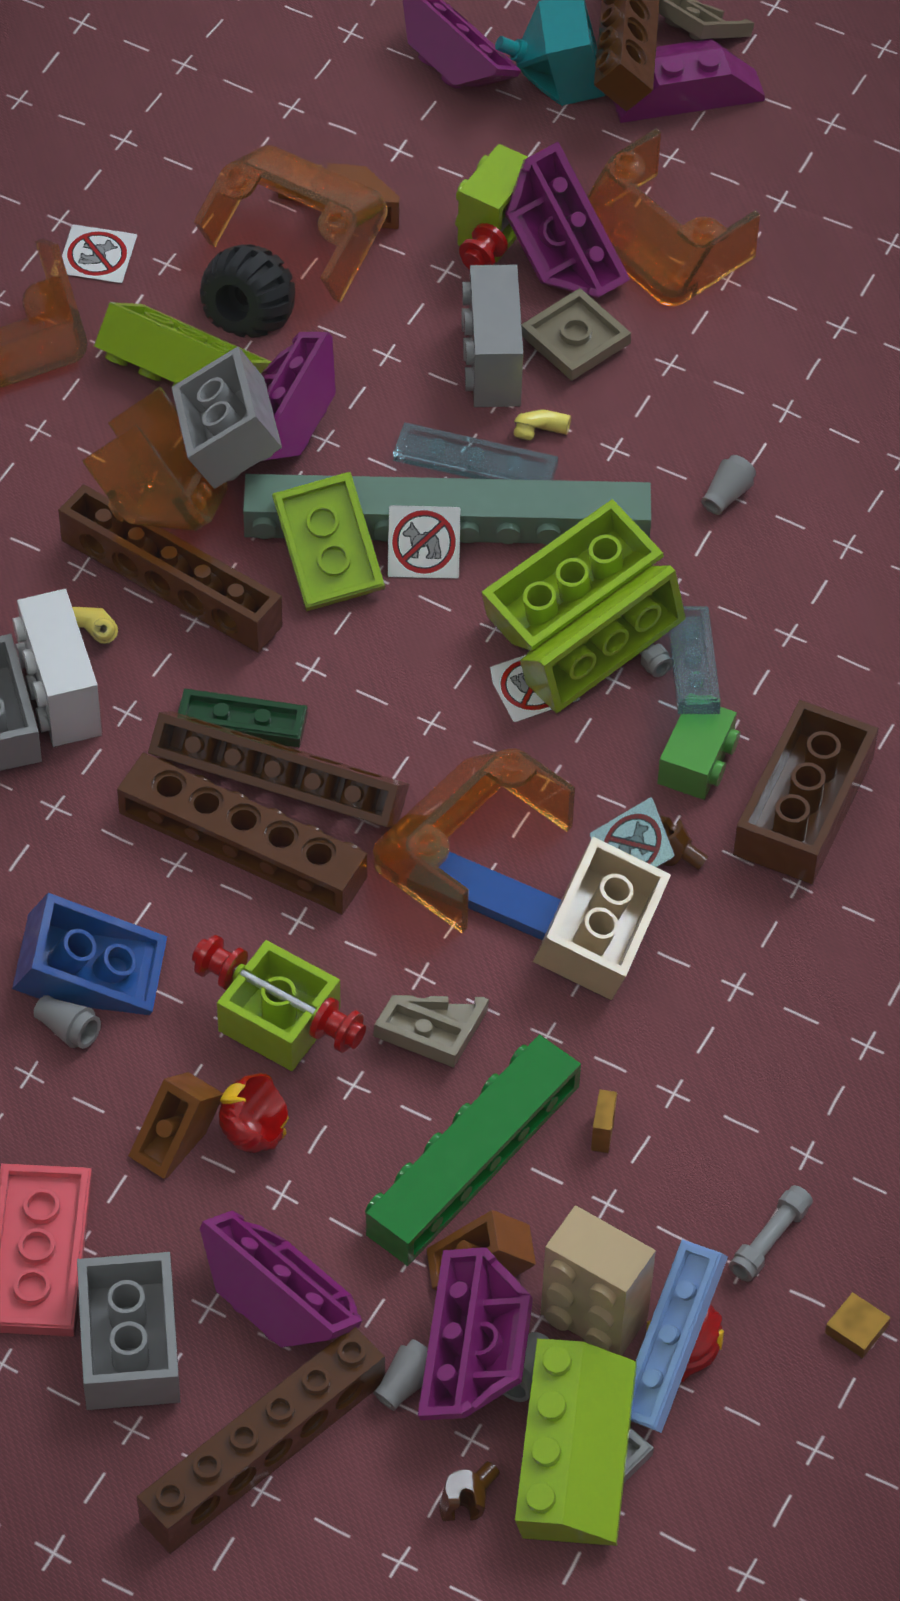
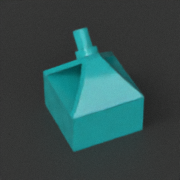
M585 0L538 1L522 39L514 41L504 36H500L497 39L495 49L510 55V59L516 62L522 74L559 105L563 106L605 96L594 85L597 42Z

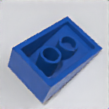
M47 893L28 914L12 989L38 999L44 995H49L58 1000L94 1009L150 1015L153 1012L167 936Z

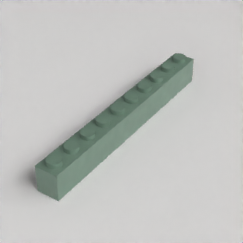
M245 474L244 537L261 539L284 538L272 494L333 476ZM352 476L371 540L388 541L389 506L460 507V542L540 543L548 545L611 499L650 538L651 482Z

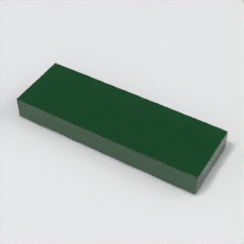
M184 688L178 713L281 745L298 748L301 745L308 715L307 706L186 688Z

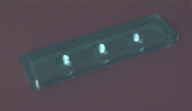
M405 422L393 452V461L473 479L553 480L558 467V456Z
M683 606L686 619L668 632L677 713L720 714L721 701L709 607Z

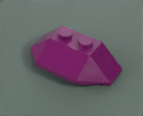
M403 0L408 44L419 53L418 58L423 63L434 67L442 74L441 79L449 86L454 88H461V86L480 87L519 76L521 69L503 52L496 50L495 45L443 0Z
M704 39L656 47L653 91L627 112L614 101L613 103L620 123L761 102L765 101V94L754 68L713 39Z
M559 142L524 159L505 216L541 284L571 292L581 288L590 297L598 298L631 280Z
M299 332L292 339L293 344L280 352L261 373L266 383L282 445L281 449L266 460L301 455L336 394L333 337L329 332Z
M233 1210L202 1222L200 1232L216 1292L229 1302L236 1312L244 1315L258 1327L270 1341L275 1342L281 1348L321 1342L348 1333L354 1327H360L362 1319L357 1313V1307L352 1295L284 1238L260 1225L245 1222L244 1217Z
M486 1247L443 1250L418 1417L421 1421L466 1418L522 1382L533 1298Z

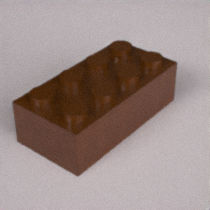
M799 700L737 824L733 855L813 884L874 758L879 728Z

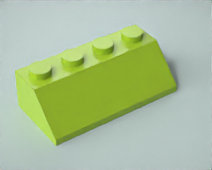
M116 302L109 303L94 347L106 352L105 358L123 366H127L128 362L140 367L139 374L156 381H160L163 377L172 381V386L237 347L146 305ZM240 348L260 373L272 362Z
M611 499L484 589L482 597L486 615L511 644L533 651L664 557L663 552L625 511Z
M670 565L650 566L535 650L529 651L520 660L526 684L557 714L683 622L686 617L676 570Z
M537 1338L515 1522L522 1539L617 1546L637 1368L636 1361L583 1341Z

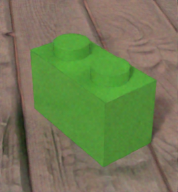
M689 696L660 757L657 784L705 800L711 785L718 787L722 780L726 767L723 759L726 753L733 755L740 738V731L735 730L737 712Z

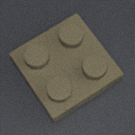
M581 288L521 324L522 337L571 381L631 344V332Z

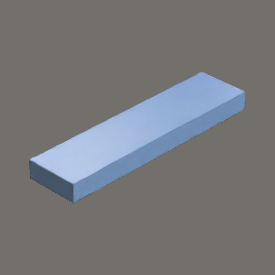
M683 1239L681 1240L636 1359L637 1368L631 1422L662 1433L728 1256Z

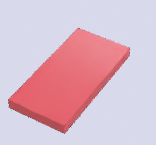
M1 1163L0 1333L74 1337L79 1299L77 1259H83L92 1168Z

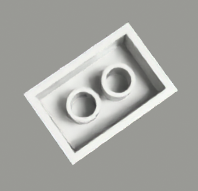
M62 589L18 599L19 617L12 618L18 642L15 644L21 668L26 667L28 675L25 676L30 699H36L38 705L35 711L41 733L49 732L53 747L101 736L98 685L67 590Z

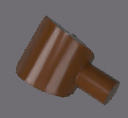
M660 816L674 852V857L661 865L674 866L682 858L699 870L708 856L692 845L693 841L680 819L677 821L676 827L670 818Z
M486 1461L476 1473L470 1470H458L450 1474L439 1502V1511L443 1521H455V1510L460 1506L468 1509L471 1521L483 1516L486 1501L485 1490L500 1475L498 1468L493 1463Z

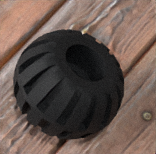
M246 244L223 250L211 260L202 276L200 299L201 303L205 304L203 310L206 317H211L213 320L212 324L218 328L221 327L223 331L234 333L236 336L245 338V335L251 338L266 336L268 331L282 328L290 317L295 303V283L290 282L293 277L289 268L285 269L282 266L284 261L278 255H272V251L260 246Z

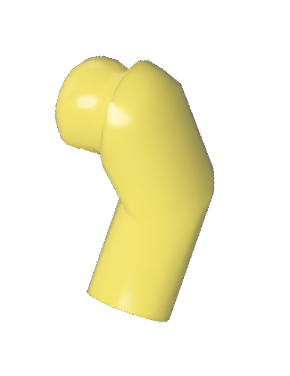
M545 409L521 413L514 420L516 427L513 434L520 439L532 440L535 435V428L567 435L570 428L571 415Z
M72 607L78 627L85 628L96 641L106 644L116 638L118 633L117 624L103 608Z

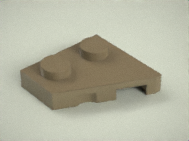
M660 0L659 14L666 18L665 22L671 26L685 29L689 32V37L696 41L711 38L751 37L754 22L747 19L742 21L723 20L725 11L702 4L697 0Z
M392 995L374 1024L373 1036L454 1068L487 1013L489 999L475 997L474 1004H448V996L417 998L409 995Z

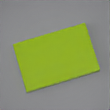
M351 472L272 494L306 612L385 589Z

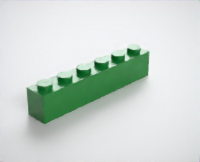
M540 1034L528 1046L525 1044L521 1045L513 1054L509 1066L500 1075L495 1073L486 1081L481 1095L472 1104L465 1103L457 1111L452 1125L443 1134L438 1132L432 1136L426 1144L421 1157L414 1164L409 1162L401 1168L394 1184L385 1194L380 1192L371 1199L365 1210L366 1236L406 1266H409L579 1088L581 1063Z

